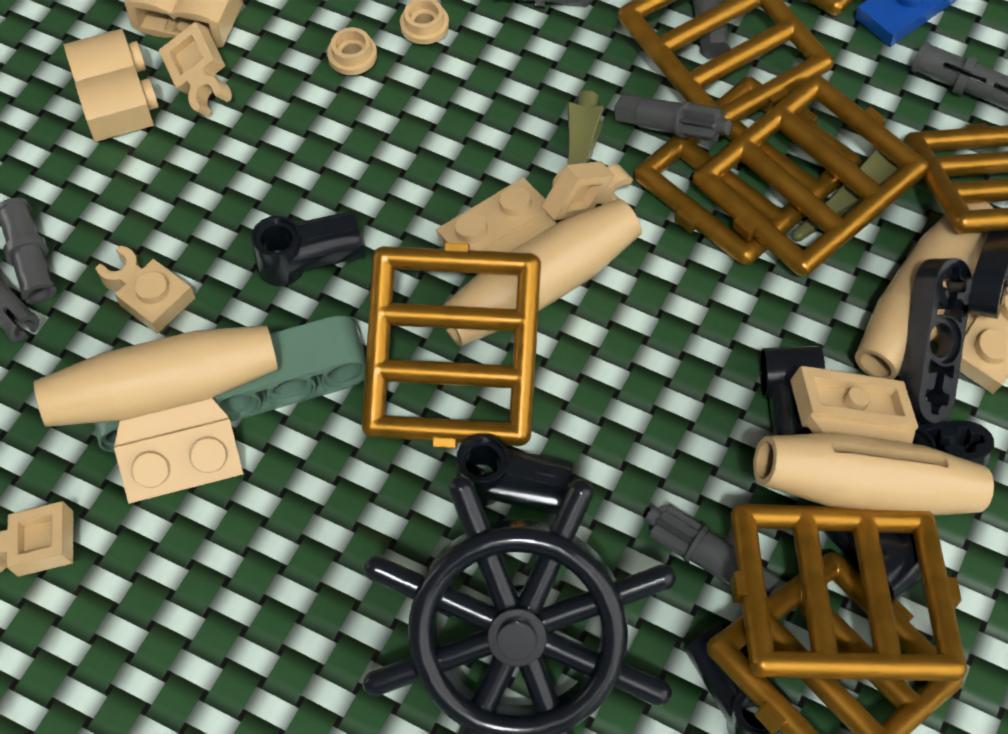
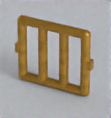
M633 0L623 5L618 11L619 21L686 101L698 105L719 108L703 89L705 86L790 40L807 60L721 107V112H727L725 118L731 119L732 125L765 106L769 110L772 109L813 75L821 76L831 70L834 65L832 55L783 0H727L661 36L654 31L644 17L676 0ZM758 6L776 24L690 72L673 53Z
M813 75L699 167L693 174V182L734 219L733 229L743 238L749 241L755 237L797 275L808 276L925 176L929 165L922 156L884 127L886 118L870 106L864 111L820 75ZM814 100H818L899 166L900 169L882 185H879L796 115ZM780 130L863 199V201L842 218L758 146ZM742 161L825 233L803 251L720 178Z
M745 77L715 103L721 108L759 87L762 83L753 77ZM766 106L762 108L766 113L769 111ZM807 108L796 115L860 168V156L817 125V115ZM738 121L732 125L731 132L728 135L724 134V136L733 141L748 127ZM674 135L635 168V180L676 213L675 222L690 234L697 229L739 264L745 266L752 264L768 250L755 237L745 241L661 174L679 158L697 170L713 157L697 145L701 141L700 139L681 138ZM767 141L758 146L822 201L842 184L828 170H825L819 177L814 178ZM731 170L720 178L784 234L805 217L790 202L780 209Z
M986 123L965 124V128L911 132L904 137L903 142L928 162L929 168L923 180L955 231L959 233L1008 230V208L969 210L966 205L967 203L1008 201V179L953 183L949 179V177L1008 173V151L935 156L933 154L934 151L1008 146V125L988 127Z
M445 242V249L381 246L374 251L361 425L362 431L366 436L371 438L433 441V447L457 448L458 443H463L468 438L476 435H490L499 439L504 445L523 446L530 441L541 261L537 255L519 252L470 250L468 243ZM394 269L518 275L516 309L392 303ZM391 325L514 332L513 364L510 366L389 359ZM387 382L511 388L509 423L385 416Z
M741 503L733 507L731 511V524L737 571H734L730 579L733 603H742L749 666L755 675L759 677L914 681H959L965 677L967 664L955 613L956 607L962 600L957 577L947 576L936 520L930 511L870 510L830 506ZM758 529L793 530L811 651H774ZM818 531L853 532L874 653L838 652ZM879 533L913 534L937 655L901 653Z
M829 552L823 556L827 584L833 580L867 614L860 573L839 553ZM798 574L767 597L774 651H808L779 621L794 608H797L806 617L800 575ZM898 600L895 601L892 606L900 648L906 654L937 655L936 647L910 623L914 616ZM831 608L838 650L840 652L874 653V650ZM743 615L708 641V655L759 708L754 716L771 734H775L779 730L783 734H819L766 677H759L751 671L749 660L740 651L741 648L747 645ZM800 678L853 734H910L962 687L964 679L959 681H928L915 692L904 680L868 679L896 708L890 716L882 723H879L836 679Z

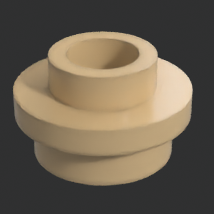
M412 0L406 5L400 17V29L403 36L413 43L431 44L439 41L446 35L449 29V17L445 9L436 0Z
M354 27L344 28L334 34L328 46L327 57L329 64L335 71L344 75L364 73L376 62V44L362 29Z

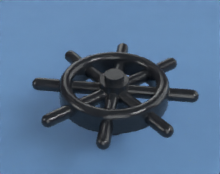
M465 476L455 477L449 484V494L465 533L447 545L434 558L424 575L381 556L369 558L364 565V573L369 580L413 599L408 623V643L411 657L366 674L363 679L365 692L371 696H380L420 681L426 693L437 707L449 718L461 725L458 734H573L571 728L592 715L605 701L614 687L656 706L667 704L672 697V690L667 682L624 663L628 642L625 605L670 589L676 580L675 572L670 566L661 564L616 581L611 570L598 553L587 543L575 536L594 495L592 485L586 480L578 479L570 484L552 525L531 520H504L489 523L473 482ZM523 552L538 555L525 585H513L502 553ZM477 562L494 606L449 587V585L461 572ZM562 565L573 572L588 589L587 592L544 607ZM437 611H442L483 630L439 646L436 625ZM600 615L601 637L597 651L554 633V631ZM493 654L476 693L466 687L451 671V669ZM542 656L583 673L584 676L568 691L558 696ZM516 667L520 669L532 699V705L517 706L500 703Z

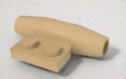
M523 177L436 229L439 243L444 249L445 242L468 243L470 250L533 253L537 255L541 261L539 312L596 276L641 235L642 229L636 214L622 199H616L556 224V220L554 221L542 208L545 198ZM475 273L477 275L443 304L447 306L516 309L518 275ZM445 328L451 339L460 347L498 332L492 330Z
M987 202L966 204L969 210L994 209ZM944 215L919 239L874 308L855 354V361L863 372L869 376L892 380L901 373L907 343L908 321L915 277L920 265L932 258H958L967 264L973 280L975 268L988 232L959 233L954 230L946 215ZM943 281V287L947 288L946 282ZM1008 289L998 319L968 314L959 372L992 394L1003 386L1008 378ZM938 309L937 315H944L945 309ZM935 326L930 335V342L934 339L939 346L940 335Z
M267 325L195 330L102 352L37 379L33 384L39 412L45 427L119 421L114 451L127 501L130 504L243 475L230 418L213 398L278 370Z
M800 366L790 381L801 424L803 427H808L813 434L764 436L759 441L754 454L753 471L758 484L830 507L930 511L934 516L980 513L989 506L994 492L993 476L986 466L925 445L913 444L918 424L905 383L899 380Z

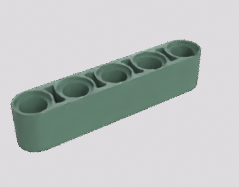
M333 316L271 333L270 336L278 370L218 395L213 399L226 412L230 422L358 385L365 380L366 354L355 321L347 316ZM119 421L94 423L99 447L103 451L115 453L114 443Z

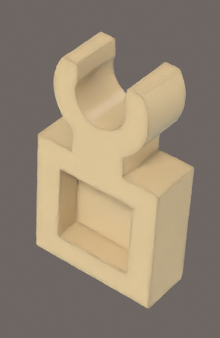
M195 21L159 49L176 89L188 95V101L193 110L209 117L212 112L208 106V97L212 92L216 97L226 102L232 99L229 86L215 76L217 72L225 67V64L207 27Z
M602 161L565 165L553 179L552 189L542 204V208L554 221L568 219L595 208L596 204L604 205L619 199L614 191L623 185H631L633 178L618 164L606 167Z
M120 245L116 251L120 261L125 266L118 271H110L102 264H99L96 267L97 273L106 288L118 291L115 293L119 305L158 334L195 299L192 287L155 259H152L144 268H140L134 252L130 248Z
M60 501L8 514V529L0 531V573L5 568H8L19 577L73 564V510L67 504Z

